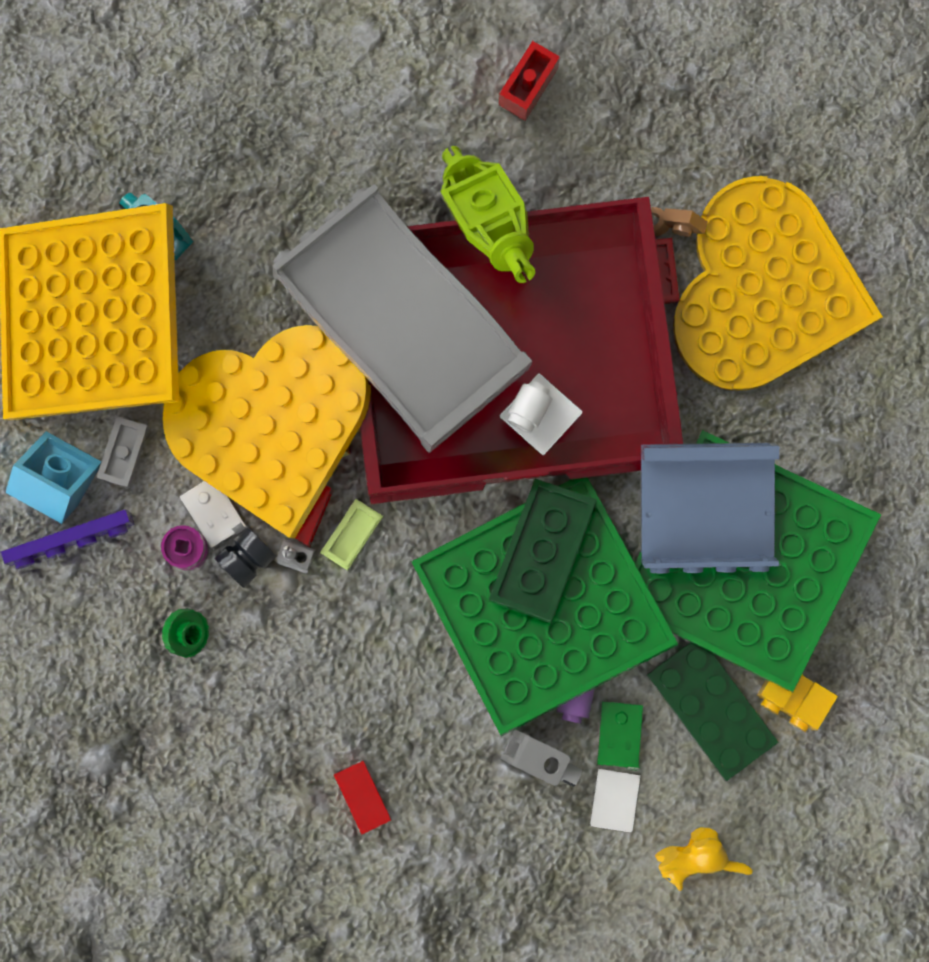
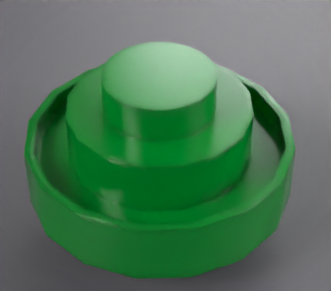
M188 608L178 609L171 613L162 629V640L165 648L170 653L184 658L193 657L200 653L209 637V626L206 618L200 612Z

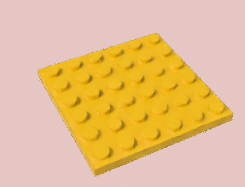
M163 203L0 228L3 419L18 420L179 401L172 205Z

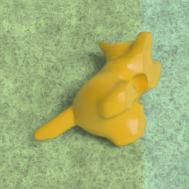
M706 827L694 830L691 833L687 846H669L655 855L657 861L662 862L658 866L662 877L674 884L678 891L683 890L684 880L692 874L715 873L722 870L745 875L753 873L752 868L746 864L730 861L722 843L719 841L718 833Z

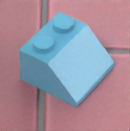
M46 431L13 465L5 493L62 524L79 505L99 470L101 461Z

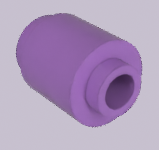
M595 688L558 707L557 712L563 713L562 720L581 724L582 717L589 718Z

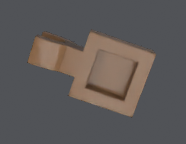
M657 207L651 208L652 215L659 218V222L653 225L655 236L665 234L669 228H673V233L685 237H690L691 233L705 234L708 222L694 211L665 208L664 211Z

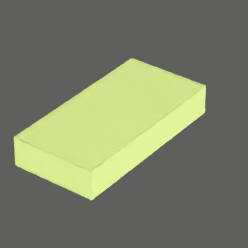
M355 499L320 553L348 571L383 516L358 499Z

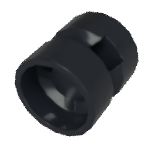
M248 526L234 538L235 545L233 547L226 546L214 558L243 588L257 576V568L264 569L277 557Z

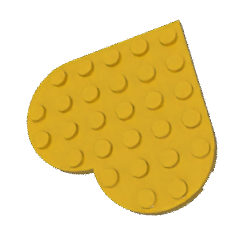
M752 176L734 181L722 188L709 201L701 215L708 222L705 234L696 233L697 255L704 272L687 286L675 310L673 332L675 344L682 360L698 378L712 386L725 390L746 391L762 387L883 317L812 200L793 184L787 181L784 183L779 180L767 178L768 176Z
M312 325L292 327L276 334L262 346L255 357L233 350H216L193 359L178 373L179 401L164 403L163 406L164 434L175 458L190 472L287 537L295 539L366 416L371 394V385L368 384V379L318 326Z

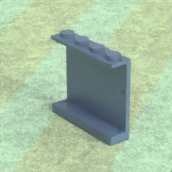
M775 443L641 445V563L644 568H650L651 573L662 574L669 573L670 568H683V572L686 573L703 572V567H716L717 572H735L736 567H749V570L753 572L769 571V566H779V561L774 557L775 459H779V445Z

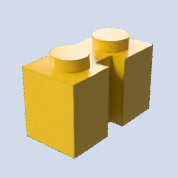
M803 674L793 693L765 680L756 695L763 699L761 705L776 715L780 711L791 717L789 723L803 732H807L808 728L818 730L838 697L816 682H812L804 677Z

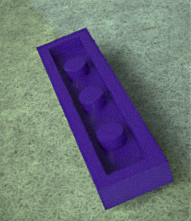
M125 509L1 551L4 564L9 566L15 565L16 569H22L35 564V558L44 555L47 556V559L61 556L66 553L65 548L77 544L78 548H84L97 543V537L106 534L109 535V538L123 535L128 532L127 527L135 525L131 512Z

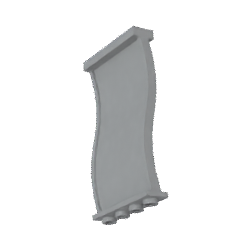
M373 184L367 190L361 188L354 193L349 200L351 203L342 210L336 208L328 214L324 220L325 224L319 229L315 230L312 228L299 239L300 244L294 249L282 251L273 261L275 263L272 266L273 276L283 284L326 336L385 397L417 435L422 446L430 453L528 371L532 360L524 351L521 352L506 332L477 299L415 237L380 195L379 188Z

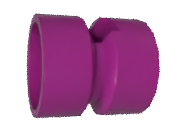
M186 525L176 526L164 535L161 542V552L164 559L170 565L184 571H193L200 568L206 562L209 555V544L205 537L194 528Z

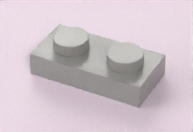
M116 416L99 468L98 479L130 489L149 426Z

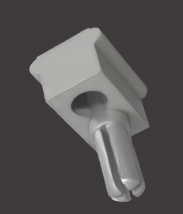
M285 539L277 556V564L308 574L316 549ZM305 553L307 560L304 563H299L296 560L298 554Z

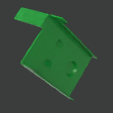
M602 701L596 766L626 767V770L634 771L640 768L639 754L643 705Z

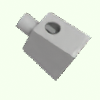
M516 729L513 731L500 758L510 765L556 787L560 781L574 787L582 773L581 768L569 763L571 756ZM550 758V764L544 768L545 761Z

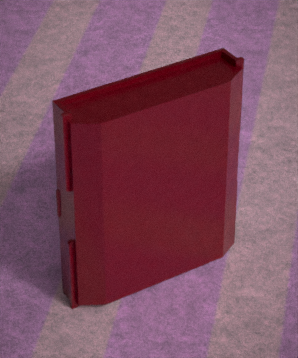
M649 197L527 211L528 233L534 246L529 262L535 269V275L531 280H528L526 274L521 272L526 280L525 283L517 282L512 271H499L495 269L489 257L466 239L456 220L407 226L427 250L488 311L518 349L527 354L532 363L528 371L430 453L422 446L420 439L398 412L368 380V384L371 385L370 402L360 430L368 495L371 505L483 491L486 484L559 475H567L570 480L637 472L641 471V445L683 444ZM537 374H541L582 411V414L544 455L500 418L502 412L516 398L522 385L529 384Z

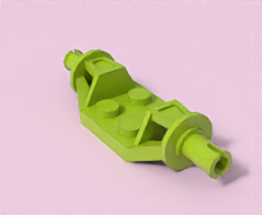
M451 146L454 156L451 155L448 148L445 149L442 159L447 164V167L442 176L443 185L440 192L466 239L489 257L495 269L499 271H512L516 281L519 283L526 282L521 272H524L528 280H531L535 275V269L530 264L529 259L534 251V246L528 233L527 209L499 163L483 162L474 155L463 156L462 151L457 146Z

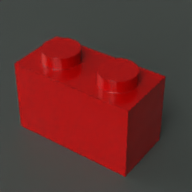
M532 40L499 93V106L526 121L557 72L560 56Z

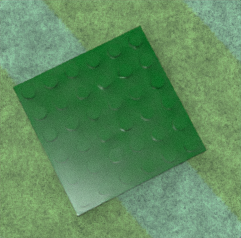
M702 430L696 444L729 442ZM775 464L774 557L779 561V566H769V571L753 572L749 570V567H736L735 572H717L716 567H703V572L686 573L683 572V568H670L669 573L657 574L651 573L650 568H644L641 563V552L635 561V565L673 634L793 693L881 518V514Z
M588 478L573 479L559 485V487L597 499V504L552 624L489 602V597L525 503L411 561L501 737L678 645L675 636Z

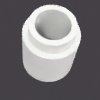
M532 381L530 385L523 384L508 411L511 415L507 421L527 433H531L534 427L538 428L553 400L548 395L550 390L535 381Z

